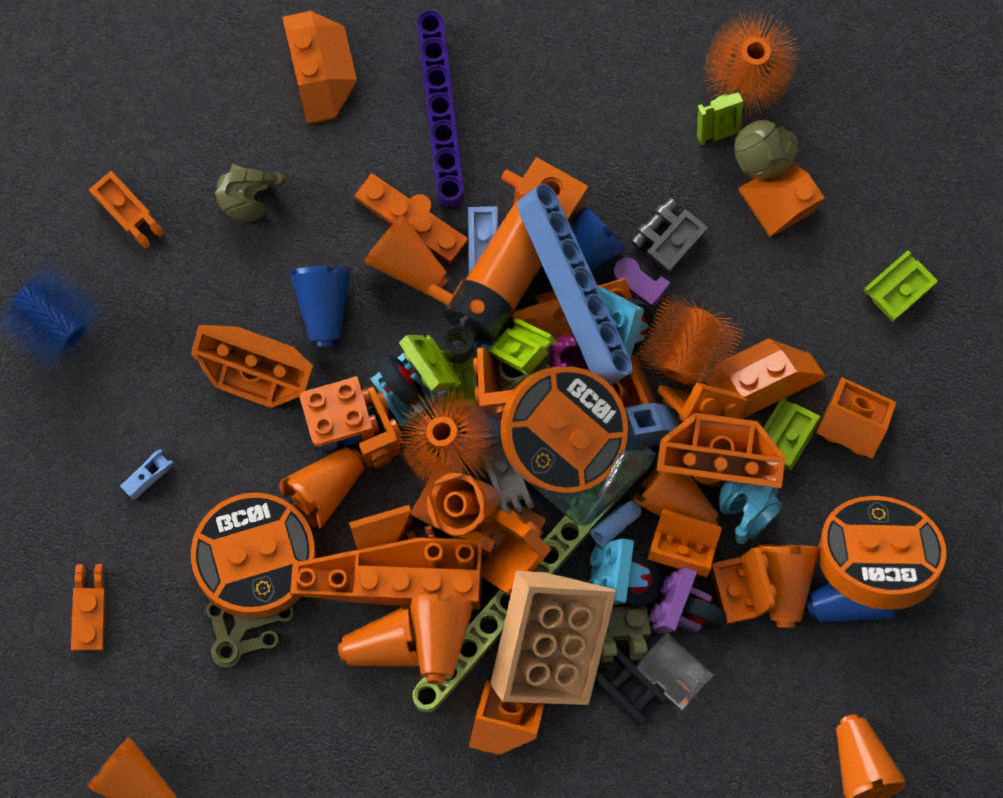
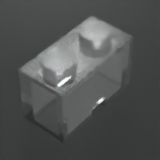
M667 633L653 646L636 667L653 684L657 682L666 690L664 694L681 710L686 707L713 676L709 670Z

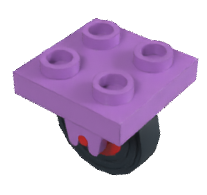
M685 567L672 572L670 576L666 575L663 579L660 592L663 593L659 605L655 604L649 616V621L652 622L650 629L660 635L675 631L677 625L693 632L700 631L701 627L721 630L727 613L710 603L711 595L692 587L697 572Z

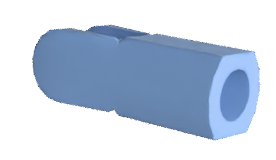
M162 449L153 453L137 471L120 485L133 501L173 467L174 462L172 460L168 461L163 456L164 452ZM155 464L159 470L152 475L148 469Z
M634 501L619 505L590 530L594 541L600 546L609 543L626 526L641 515V507Z

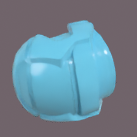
M725 480L719 495L721 513L735 514L740 511L744 513L741 524L735 529L737 543L744 544L748 539H754L779 514L782 509V503L776 497L778 488Z

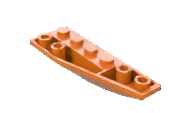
M415 538L295 562L292 567L290 594L388 606L410 605L412 598L419 595L438 594L439 599L449 600L450 595L465 598L472 602V610H480L482 540Z

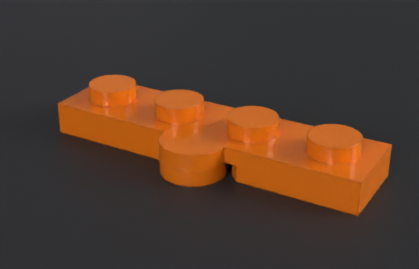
M373 173L370 174L354 195L356 201L391 225L394 224L400 215L403 216L429 250L450 265L468 242L467 237L431 214V202L427 196L417 194L409 199Z

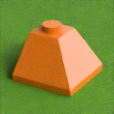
M792 163L788 171L778 178L753 179L738 189L770 238L819 210L824 200V196L809 173L795 163Z
M407 505L349 522L357 550L403 541L413 523L410 506Z
M486 680L475 717L469 747L500 755L536 739L545 703L502 702L490 685L491 681Z

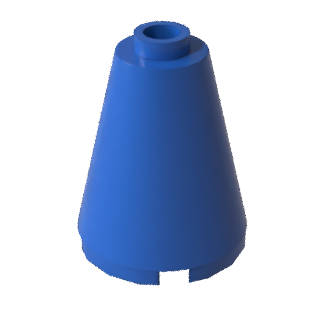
M586 206L579 211L570 225L591 271L618 256L626 249L622 242Z
M328 266L304 267L290 270V277L309 341L316 342V347H333L334 341L340 340L351 274L349 266H337L335 270Z
M830 582L810 592L811 599L806 602L811 618L817 617L818 622L879 620L896 617L894 610L871 608L852 601L837 591Z

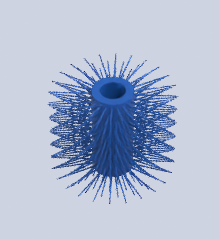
M50 269L43 277L42 273L38 279L36 274L33 283L31 280V283L28 284L29 278L27 277V285L25 287L22 285L20 292L17 291L18 294L13 296L15 299L12 301L13 304H10L13 307L7 311L11 312L4 318H10L5 329L11 325V327H15L12 331L14 333L17 330L16 328H19L14 337L19 333L20 335L22 334L23 337L20 342L26 338V335L28 336L22 346L29 341L32 344L29 349L31 350L34 347L33 345H36L35 350L31 354L38 349L41 352L37 358L39 359L43 355L42 353H45L41 361L46 357L48 359L53 352L52 360L56 357V361L61 353L60 359L62 360L65 350L68 351V349L71 358L72 347H76V344L81 341L80 339L83 336H93L84 335L88 331L86 328H90L85 326L92 321L90 319L94 315H89L87 318L86 316L90 312L93 313L98 307L97 305L91 311L89 310L95 305L94 303L89 307L92 300L86 304L89 297L81 303L80 301H83L85 296L80 300L79 298L82 293L76 297L80 289L72 295L76 288L70 292L73 285L69 289L67 287L73 279L64 288L63 286L66 281L61 285L57 282L60 276L53 283L52 281L57 273L47 278L46 276Z

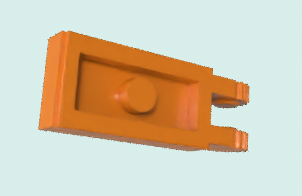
M112 171L89 189L95 199L128 234H132L144 249L151 245L147 237L137 229L144 221L158 237L165 233L151 217L149 210Z
M76 564L75 588H73L71 650L104 651L106 611L104 565L96 564L95 588H85V565Z

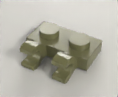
M646 605L612 607L600 662H613V656H617L615 640H628L630 659L643 660V654H647L645 638H649L651 635Z

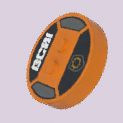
M552 367L540 370L527 377L510 395L501 418V441L511 466L529 483L554 492H580L602 482L620 462L628 438L627 415L617 392L602 377L577 367Z
M245 493L219 503L200 522L191 546L192 569L203 593L219 609L242 618L269 617L288 609L302 596L290 594L293 563L317 558L315 540L304 516L297 508L284 499L265 493Z
M884 496L859 497L838 506L826 519L818 545L819 564L830 584L852 601L877 609H902L925 600L935 590L946 561L945 541L935 523L916 507L901 500Z

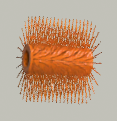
M756 13L755 33L754 18L749 29L746 22L747 28L746 26L744 27L745 33L742 26L740 29L735 20V26L739 34L737 30L734 32L728 30L731 34L730 37L727 36L725 38L721 34L722 36L720 37L723 40H717L719 46L714 47L715 49H712L714 51H710L714 53L711 54L713 56H708L717 58L710 59L712 61L706 60L707 62L714 63L711 64L714 66L710 67H719L707 68L714 70V74L718 76L706 77L715 80L713 82H723L710 87L716 85L720 87L726 84L728 86L725 89L728 91L732 90L729 95L734 94L736 90L739 92L741 89L740 96L746 102V108L747 97L749 101V92L750 97L752 93L753 101L757 93L760 103V98H763L765 93L770 97L778 91L782 92L777 87H784L782 85L787 83L784 80H792L787 77L790 76L788 74H791L787 72V69L795 67L788 65L793 63L787 62H796L787 59L788 57L795 56H784L795 54L785 51L800 50L792 49L793 47H789L790 49L786 48L789 45L783 48L781 46L784 44L781 42L773 43L777 39L774 36L771 39L769 38L773 33L771 32L773 31V26L764 38L769 24L762 38H760L765 20L761 30L760 25L757 23L758 31L756 29Z
M684 302L682 303L687 308H677L679 311L673 308L671 312L657 309L665 314L661 316L664 318L661 321L663 323L660 326L657 325V329H650H653L654 332L661 331L662 333L655 335L656 333L653 334V332L647 331L655 337L650 342L654 341L655 343L652 344L654 347L649 350L646 349L645 352H649L651 356L647 354L644 356L655 360L652 361L654 363L647 365L659 366L656 367L659 369L655 370L662 372L648 373H663L664 376L662 377L667 376L671 380L677 381V387L678 382L683 383V385L687 384L691 389L693 388L689 384L694 386L697 382L702 384L705 382L711 386L715 383L711 384L708 381L714 382L716 380L708 376L714 378L718 375L719 368L728 372L721 367L724 361L723 358L726 357L725 359L728 358V360L733 361L726 356H729L727 352L729 350L728 347H733L731 345L734 344L733 339L734 341H739L733 337L736 334L732 335L723 331L730 332L732 329L727 327L732 326L720 325L722 323L719 322L724 321H718L717 319L733 318H716L715 316L718 314L712 315L709 311L703 310V303L702 309L697 308L696 305L694 308H690Z
M445 392L444 400L442 397L441 408L440 402L435 407L437 400L434 406L430 404L434 415L424 403L433 420L420 405L419 407L427 417L422 413L420 414V411L413 406L420 415L417 421L421 424L417 425L411 422L410 424H413V426L407 424L404 426L416 428L413 431L417 432H406L412 434L397 435H413L411 437H415L404 439L413 441H405L407 444L415 445H407L410 448L415 447L408 451H417L415 452L417 454L411 456L413 459L409 461L412 462V466L416 465V471L420 470V474L421 472L426 474V470L427 472L430 470L429 484L431 478L435 481L436 478L439 479L440 475L442 477L447 473H452V469L453 473L454 471L465 473V469L471 476L465 463L476 476L477 474L472 467L482 475L479 471L480 468H477L480 460L476 457L484 458L486 456H483V454L486 453L482 452L496 451L479 448L500 449L484 447L498 444L482 445L486 444L484 442L491 443L489 441L496 442V440L485 436L489 433L483 431L487 430L484 428L489 427L487 425L489 423L484 420V415H481V412L478 414V418H476L477 409L471 413L472 408L469 406L470 409L467 412L468 405L470 404L468 401L465 407V403L461 406L462 400L460 399L459 403L456 402L455 406L453 403L451 410L452 396L448 407V394L445 413Z

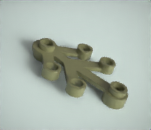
M210 602L206 607V613L212 620L217 639L211 648L213 661L220 667L230 668L238 664L242 654L262 648L266 650L275 649L279 644V637L271 630L264 631L257 638L241 641L247 630L278 621L289 623L295 615L292 606L288 608L290 609V616L285 619L281 618L279 613L264 618H242L233 615L235 626L228 635L223 619L226 612L221 610L218 616H212L210 610L215 605ZM267 635L275 637V642L270 646L264 644V638ZM226 647L232 648L233 651L229 658H224L221 654L222 650Z

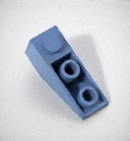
M656 403L625 408L628 421V438L625 451L659 446L660 440L683 422L678 417L679 413L667 405Z

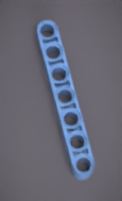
M540 184L519 199L517 204L519 214L589 370L602 377L610 385H613L632 372L633 365L556 193L550 186Z

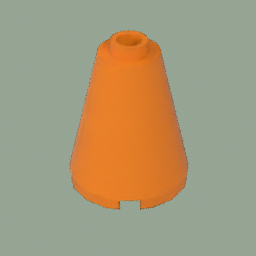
M401 215L363 260L367 265L427 295L428 289L432 284L442 288L448 281L443 277L447 271L409 222Z
M343 447L285 477L280 481V490L284 498L290 495L294 502L292 505L298 509L310 526L315 527L318 524V529L326 524L364 471V458L355 448Z
M656 467L642 483V486L645 488L642 495L636 492L633 497V501L637 505L658 516H661L662 510L666 509L715 525L719 524L716 520L718 517L717 511L690 475L656 471Z
M460 472L445 474L437 479L427 499L428 514L433 524L438 529H442L452 536L471 533L489 519L501 505V496L496 488Z
M775 544L757 545L761 553H764L767 557L769 564L768 579L770 584L774 585L777 592L775 608L769 611L770 620L777 621L776 627L794 628L795 622H801L818 560L819 547L804 545L775 546Z
M438 594L415 596L411 600L410 611L421 676L427 678V683L446 684V679H451L455 671L472 614V602L465 598L450 595L449 600L439 599Z
M410 605L403 606L344 635L342 643L338 644L340 659L346 661L349 666L419 667Z
M857 714L842 718L840 720L841 724L836 727L844 798H889L902 791L906 785L905 778L866 718H859Z
M130 737L123 741L102 766V769L99 771L100 773L97 776L95 775L87 786L93 792L106 798H177Z

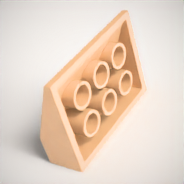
M516 571L490 683L502 702L589 705L616 591L612 588L546 572Z

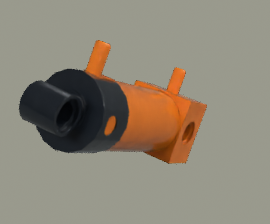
M537 157L523 178L508 169L503 172L501 179L516 187L513 206L466 280L461 281L454 294L435 284H432L428 289V295L447 305L443 314L453 327L449 328L443 337V354L449 362L454 364L467 362L471 358L473 346L476 342L493 345L497 341L514 314V309L542 266L541 260L517 208L519 199L538 185L546 184L556 193L571 225L579 211L584 208L588 185ZM455 340H460L466 346L463 349H454L450 344Z

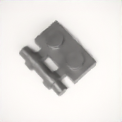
M671 198L664 205H659L653 211L655 215L646 224H641L636 230L637 234L631 240V243L638 249L645 242L652 244L646 255L668 274L708 230L705 224L686 209L679 217L672 212L678 207V204ZM663 222L667 223L669 228L659 236L655 231Z

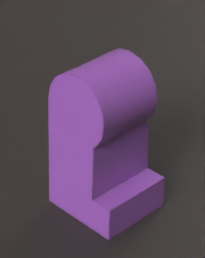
M631 258L620 259L614 266L613 281L626 278L632 298L645 302L652 310L669 291L670 282L660 276L657 281H654L642 272L639 264Z

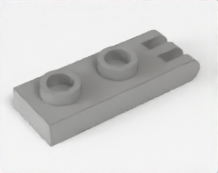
M501 435L497 436L498 438H492L496 442H484L486 444L482 445L498 444L484 447L500 449H479L496 451L482 453H486L483 456L491 457V459L486 458L484 463L488 466L486 469H488L493 487L498 490L501 496V509L510 514L509 505L513 504L516 513L520 514L523 512L521 500H525L528 509H532L535 506L524 478L515 471L508 461L503 449Z

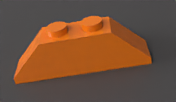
M312 11L282 17L307 125L336 119L340 109L357 83L345 27Z
M199 325L191 355L198 361L215 388L270 408L300 397V394L307 390L313 370V365L294 347L237 326Z
M768 338L733 355L734 357H729L733 361L728 360V358L725 359L729 363H723L726 367L722 368L728 372L719 368L717 374L721 378H717L712 386L742 394L748 400L738 419H743L825 379V374L810 353Z
M694 413L660 440L656 471L781 488L786 457L758 421Z

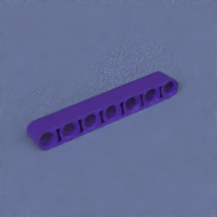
M427 10L419 15L417 27L437 200L442 208L454 210L463 203L464 191L444 21L439 12ZM430 24L438 27L434 31L424 29L425 26ZM436 51L439 52L441 56L432 59L429 58L427 54ZM436 78L444 81L440 86H434L430 82ZM437 106H444L448 109L442 114L433 111ZM441 133H447L451 136L448 141H439L436 137ZM443 161H451L455 164L451 169H443L439 166ZM449 188L455 189L458 192L454 197H446L442 193Z

